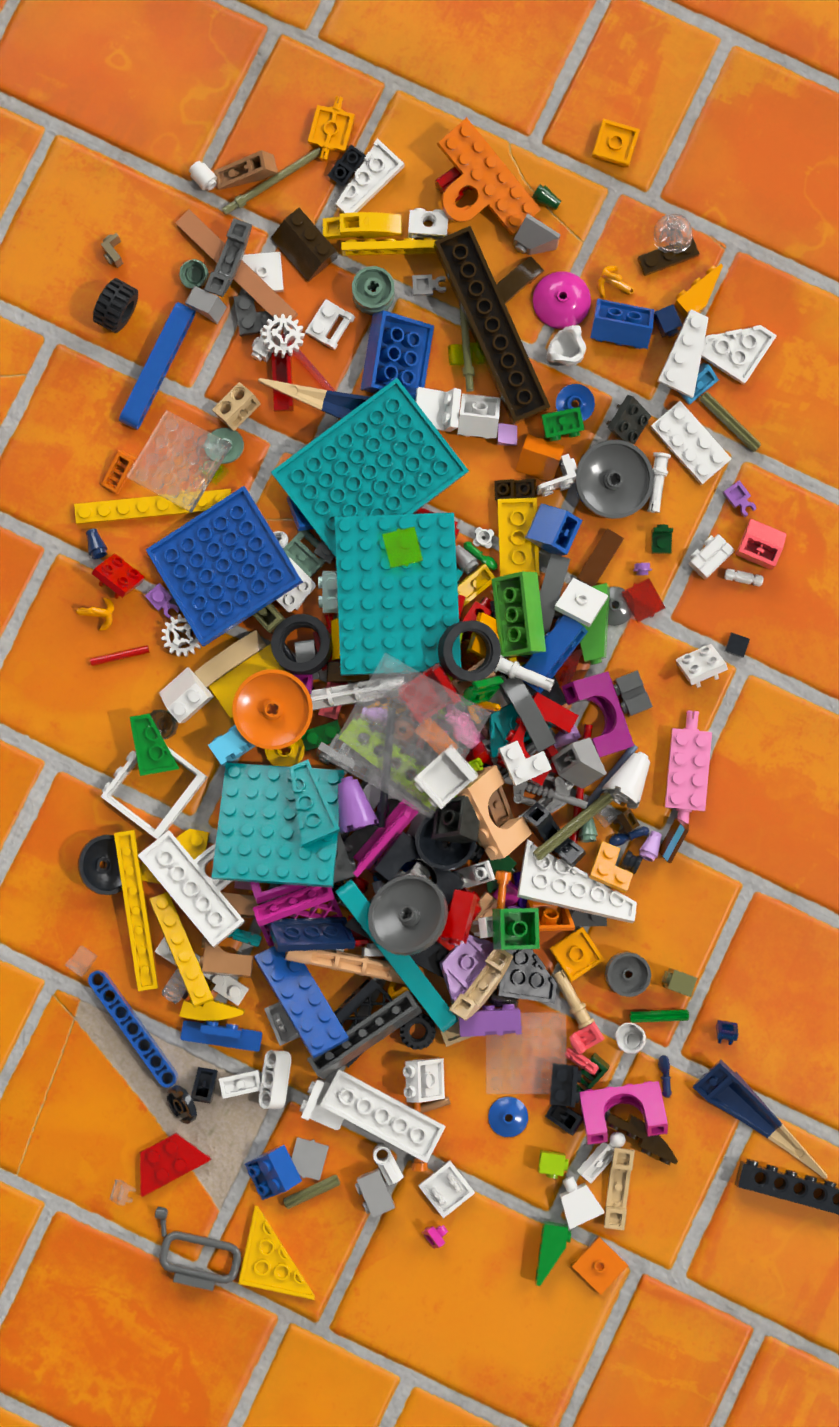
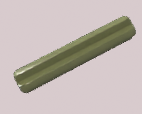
M333 1175L284 1198L285 1207L290 1209L339 1186L340 1180L338 1176Z

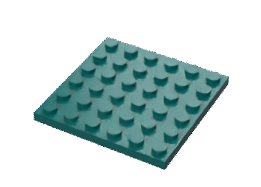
M226 763L212 879L333 888L339 832L305 847L302 846L290 767ZM312 768L339 826L338 784L344 778L345 772L343 770Z

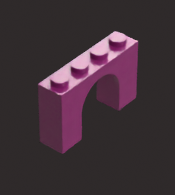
M608 671L561 686L567 705L587 700L595 703L601 709L605 719V728L600 736L591 739L599 758L634 746Z

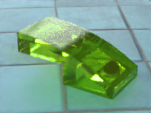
M470 343L472 365L485 364L477 344ZM450 344L448 346L449 365H464L462 344Z

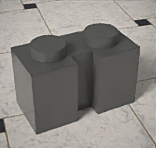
M638 670L614 680L615 684L613 686L616 695H620L622 703H620L621 709L624 714H628V717L653 707Z

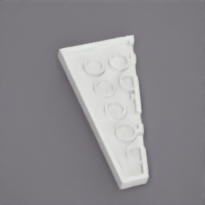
M527 839L517 897L623 922L633 923L635 921L637 902L618 891L609 889L598 881L590 879L587 873L575 866L572 868L563 859H558L548 854L542 860H537L533 852L538 847Z

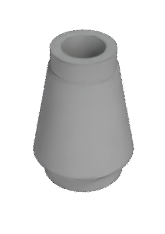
M460 545L456 546V562L462 572L470 574L479 565L477 558Z

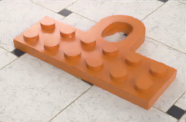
M467 117L437 143L438 147L461 173V176L445 189L441 198L442 209L449 219L455 222H466L487 206L510 235H513L519 230L527 214L533 217L541 210ZM467 186L471 187L476 193V201L472 205L458 208L455 204V199L458 197L460 189Z

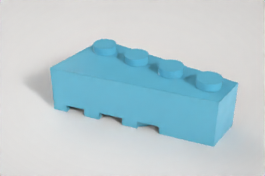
M236 725L228 730L229 732L223 736L216 737L208 745L224 767L226 763H232L255 747V745L248 742L240 734Z

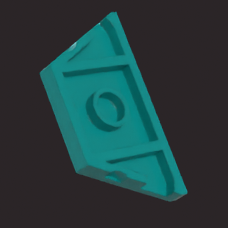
M512 703L489 715L491 759L497 756L499 748L506 746L508 733L511 729L514 730L517 725L515 720L518 714ZM527 730L524 734V742L530 739Z

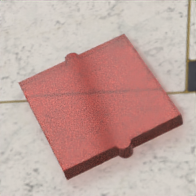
M650 578L638 584L634 583L633 587L621 592L637 623L648 617L652 618L655 613L666 608Z

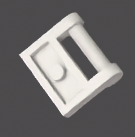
M325 299L305 333L335 350L338 346L337 342L349 323L354 321L355 316ZM338 317H342L343 320L331 339L326 338Z

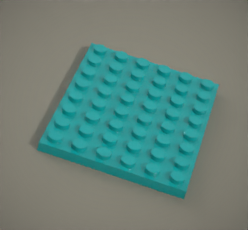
M396 378L272 470L271 474L336 557L335 517L414 514L466 475L469 470L402 383Z
M454 513L335 517L341 676L423 673L439 662L438 644L442 634L448 627L459 622ZM459 635L453 643L452 655L456 664L461 668Z

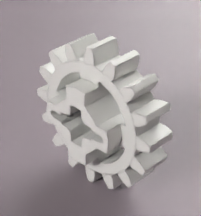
M284 314L279 319L274 315L273 321L268 319L267 325L263 326L264 332L261 335V338L265 339L263 346L269 345L267 351L274 350V356H277L278 353H281L282 358H284L285 353L292 356L293 350L298 352V346L303 345L301 339H304L305 334L300 333L303 330V326H297L299 320L297 319L293 322L291 315L288 319L285 318ZM282 330H283V334H284V337H285L284 342H283V338H282V335H281Z
M178 614V619L176 620L170 617L171 623L165 622L167 629H162V632L166 636L161 637V639L167 641L164 647H171L169 650L171 654L177 651L176 655L180 657L181 653L188 657L189 651L195 654L194 648L201 649L197 637L195 639L192 638L191 632L193 630L186 618H182L181 614ZM179 623H185V625L181 627L175 626ZM176 631L182 633L186 631L185 634L190 640L184 638L180 640V636ZM171 632L174 633L175 638L173 643L170 640ZM184 644L191 645L187 648H179Z

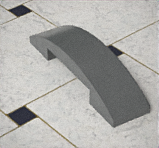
M233 218L226 235L228 239L214 272H211L204 288L205 291L221 297L225 295L242 261L252 224Z
M551 553L540 590L543 627L546 634L549 632L555 613L554 608L559 600L570 562L569 558Z
M516 677L504 680V683L500 685L525 726L537 752L539 753L556 744L548 725L523 681Z

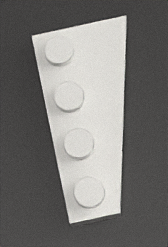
M378 138L374 142L371 151L364 158L365 160L361 167L355 172L354 178L348 183L336 202V207L342 213H357L405 167L404 163Z

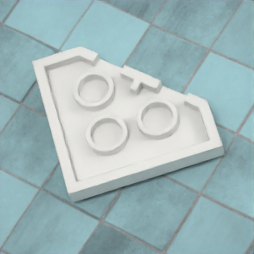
M761 325L747 329L727 331L717 335H707L704 340L701 358L744 385L777 335Z

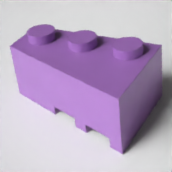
M503 1004V1008L495 1009L494 1005L482 1006V1010H478L466 1021L459 1017L460 1037L504 1035L510 1033L522 1034L520 1009L515 1007L514 1004Z

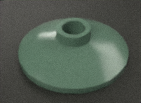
M230 428L214 430L205 441L207 456L219 464L234 462L241 456L244 449L242 436L236 430L232 431ZM224 447H228V448H229V449H227V450H225V451L222 450Z

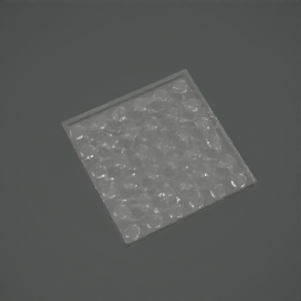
M385 653L325 759L431 818L437 807L435 808L429 802L428 798L430 796L425 791L423 793L420 792L414 785L416 782L414 780L415 776L450 745L465 759L491 712Z

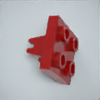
M115 553L95 567L92 575L100 580L98 585L100 587H103L104 584L115 592L114 598L116 599L119 596L122 598L145 579V576L139 573L137 569L130 566Z

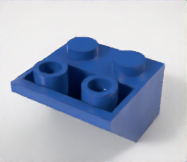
M541 503L525 539L550 554L567 555L583 520L567 510Z
M285 1145L274 1148L245 1163L248 1174L252 1178L262 1200L286 1192L302 1182Z

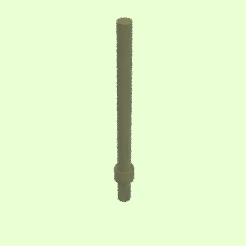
M316 148L244 195L235 197L233 202L222 208V211L227 215L238 207L239 209L244 207L246 202L319 157L322 151L321 148Z
M459 305L464 358L462 370L463 377H465L466 391L471 392L474 391L473 376L475 373L471 360L469 326Z

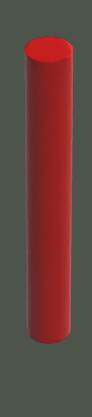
M148 645L90 658L92 666L147 654L150 651Z

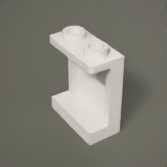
M450 745L415 776L414 780L416 782L414 785L420 792L423 793L425 791L430 796L428 800L435 808L439 806L442 809L470 782H473L478 777V774L457 750Z

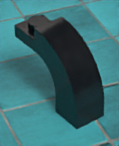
M538 802L523 815L529 828L542 843L546 842L560 830L551 813ZM569 837L552 851L558 859H563L572 868L586 855L585 850Z

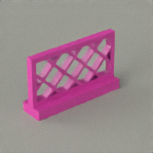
M405 797L386 818L385 828L378 827L354 855L353 858L358 861L353 872L356 877L365 868L369 870L419 812V809Z
M310 886L253 907L256 921L269 947L274 945L272 938L270 939L271 934L266 925L279 919H289L285 917L292 915L290 919L297 918L298 915L305 916V918L329 917L326 916L329 911L337 912V914L330 917H343L331 887ZM317 908L324 909L321 914L315 913Z

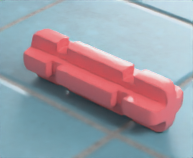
M567 1048L564 1053L567 1059L588 1073L596 1074L599 1068L598 1065L583 1055L578 1054L574 1049Z

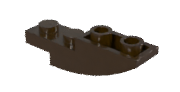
M608 1112L605 1118L609 1122L608 1126L617 1131L620 1128L627 1131L626 1135L635 1140L639 1137L638 1145L642 1148L641 1152L649 1156L655 1154L660 1157L659 1161L670 1165L671 1162L677 1164L678 1160L673 1151L660 1135L647 1136L645 1122L632 1114H629L626 1121Z

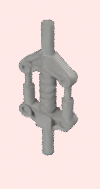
M547 775L546 777L547 780L554 782L556 791L552 788H544L543 785L536 786L528 781L514 786L510 776L504 779L505 783L513 785V800L518 804L522 803L532 807L536 803V800L524 797V792L527 790L529 793L531 791L532 794L537 793L539 796L543 795L542 797L552 798V802L547 805L539 803L550 813L555 812L566 803L586 809L588 805L587 801L569 796L564 779L560 776L555 778Z

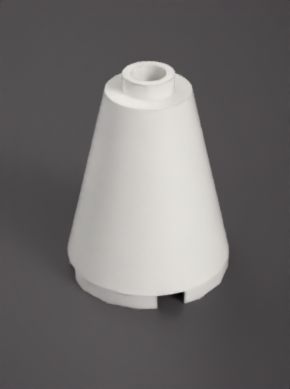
M642 752L633 753L603 786L602 790H605L603 793L608 792L617 804L624 802L627 804V808H638L650 766L649 757Z

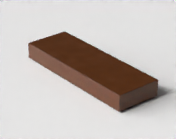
M607 528L577 579L591 587L596 586L624 538Z

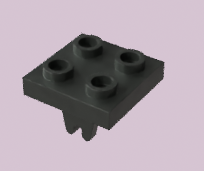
M627 394L623 403L616 406L618 411L612 421L608 420L606 425H608L607 428L619 440L634 445L651 415L633 396Z

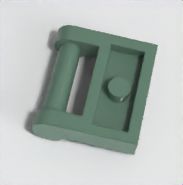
M303 530L284 547V551L311 578L326 562L321 558L319 559L301 542L305 538L315 548L321 543L310 533V530Z

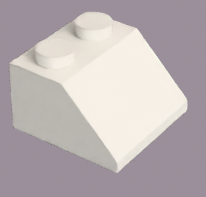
M462 394L458 434L467 437L478 436L485 439L497 438L501 398Z
M189 667L159 692L167 710L179 723H185L214 697Z

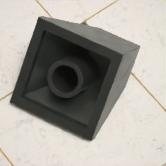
M468 796L454 797L442 809L439 806L436 807L432 833L433 840L455 843L477 841L480 821Z

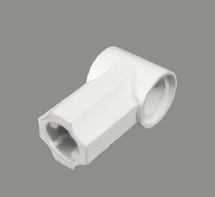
M383 1143L377 1144L373 1149L374 1160L378 1164L388 1185L395 1184L404 1176L389 1146ZM379 1150H386L388 1152L387 1157L383 1159L378 1158L376 1154Z

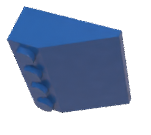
M384 310L372 314L360 390L376 394L394 379L398 378L412 398L416 400V389L418 387H425L434 325Z

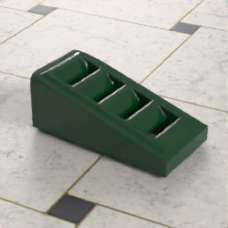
M596 1053L589 1060L598 1065L601 1070L598 1069L594 1077L581 1068V1083L586 1088L583 1089L577 1084L576 1091L584 1092L591 1089L608 1071L610 1065ZM582 1074H584L591 1082H587L582 1077Z

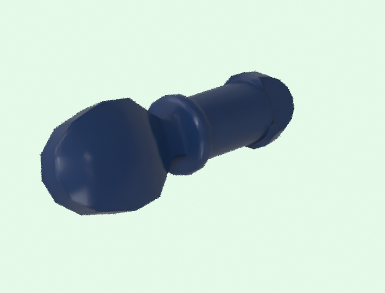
M643 826L640 829L629 832L627 835L621 833L614 834L610 837L609 844L617 847L623 845L628 840L633 841L635 838L643 835L646 836L649 833V828Z
M662 1055L658 1060L659 1070L663 1074V1077H661L663 1085L662 1094L665 1098H669L672 1095L671 1076H669L670 1063L668 1056Z

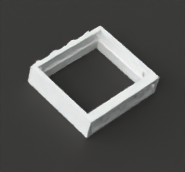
M169 748L173 758L195 774L196 777L158 827L154 829L112 797L138 763L136 751L132 750L126 757L127 763L124 767L120 766L114 773V780L104 786L101 797L158 839L167 832L208 777Z

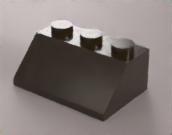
M300 207L285 218L271 236V240L307 282L338 258L337 250Z

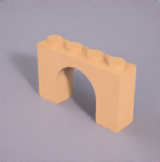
M497 765L478 771V777L457 794V797L468 796L480 821L478 838L490 860L505 858L532 834L524 817L509 819L500 828L492 822L488 812V801L491 794L505 783Z

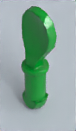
M471 542L463 543V548L483 564H486L490 570L495 571L498 568L494 558L482 555L483 552L479 551Z

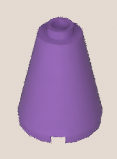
M352 776L342 778L341 783L338 784L340 833H347L363 829L367 825L373 826L378 824V818L358 780L353 779Z

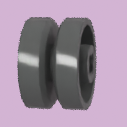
M631 952L617 953L606 964L604 973L606 983L611 990L621 996H638L650 984V966L638 954ZM630 971L632 976L626 978L625 972Z

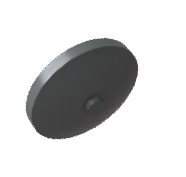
M606 440L594 445L581 457L575 472V487L581 502L592 513L603 518L620 519L634 514L645 505L653 489V470L647 456L637 446L623 440Z
M418 875L397 877L386 883L371 902L368 913L370 932L375 941L390 953L405 956L420 953L434 944L442 934L448 916L447 902L442 891L429 879Z

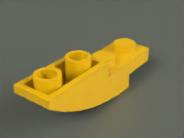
M375 212L341 213L340 217L323 218V235L327 240L363 236L364 239L402 235V216Z

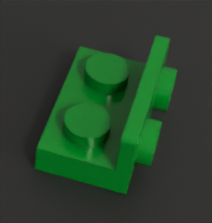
M580 407L541 415L545 434L544 439L549 438L550 442L561 440L562 435L568 434L569 438L580 436V432L584 431Z

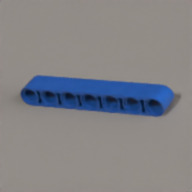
M179 302L175 304L120 414L119 422L136 430L139 429L195 317L196 310Z
M97 970L92 972L88 978L89 985L161 1086L165 1088L173 1086L178 1080L177 1071L105 971ZM96 974H100L103 977L101 985H97L94 982ZM108 990L113 991L115 994L113 1001H108L105 997ZM119 1007L126 1009L127 1014L125 1017L118 1016L117 1009ZM130 1023H135L138 1026L136 1034H132L129 1031ZM142 1039L150 1043L148 1050H143L140 1047ZM153 1056L161 1058L160 1066L152 1064ZM169 1072L172 1074L173 1081L171 1083L164 1081V1073Z

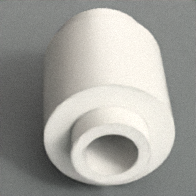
M197 161L190 167L191 178L203 191L211 190L216 186L217 176L205 163Z

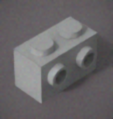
M380 1168L357 1177L358 1183L355 1184L358 1194H363L366 1202H363V1206L367 1214L371 1213L373 1218L395 1208L394 1201Z

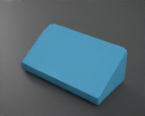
M702 363L699 366L694 397L690 398L680 392L678 393L690 405L719 379L710 365Z

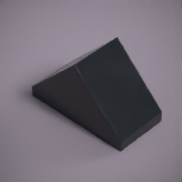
M198 1067L191 1093L193 1101L208 1104L213 1101L218 1070Z
M551 1105L545 1117L572 1136L584 1120L580 1114L567 1106Z

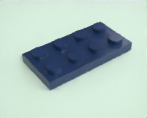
M346 917L279 919L267 925L277 952L355 948L356 942L351 929L343 926L347 922Z

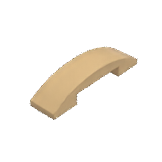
M255 630L197 669L194 674L208 688L209 685L264 649L267 645Z
M493 950L485 960L486 966L464 995L460 994L449 1010L465 1021L474 1015L500 983L511 963L513 955L505 950Z
M614 1147L606 1197L604 1228L624 1230L626 1205L635 1150Z

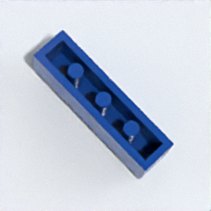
M566 615L559 617L553 630L545 635L546 652L531 654L530 660L527 664H523L522 667L552 679L587 634V629ZM522 680L525 684H527L529 687H531L533 690L540 694L544 690L543 688H540L538 686H535Z

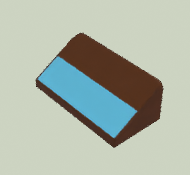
M678 818L672 823L659 848V853L668 863H672L689 831V824Z

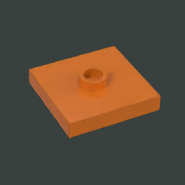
M598 1236L571 1266L601 1295L628 1267V1264Z

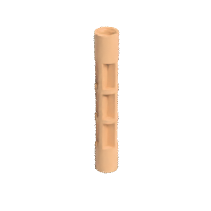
M338 950L287 951L285 953V960L405 984L388 961L344 953Z

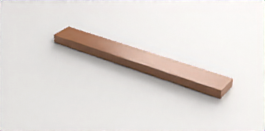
M188 209L176 224L218 263L225 243ZM243 260L241 261L234 280L272 317L276 315L279 319L284 314L285 318L288 319L291 315V320L293 321L298 316V313Z

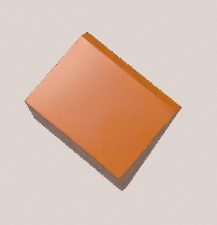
M527 434L515 471L547 482L554 479L565 446Z
M527 900V908H539V931L575 930L569 909Z

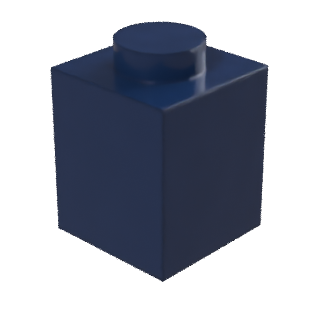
M674 304L660 309L654 314V320L662 338L666 336L671 338L679 334L683 325Z

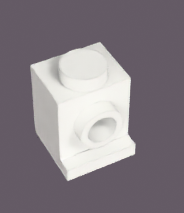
M261 328L260 334L262 335V333L264 332L263 328ZM256 337L252 344L253 352L251 356L258 361L264 360L267 362L274 350L268 352L269 345L263 346L265 339Z

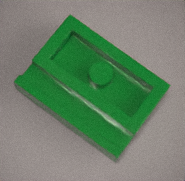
M500 676L475 681L472 683L473 686L464 690V695L459 702L465 707L490 701L500 688L498 685L503 684L504 681Z

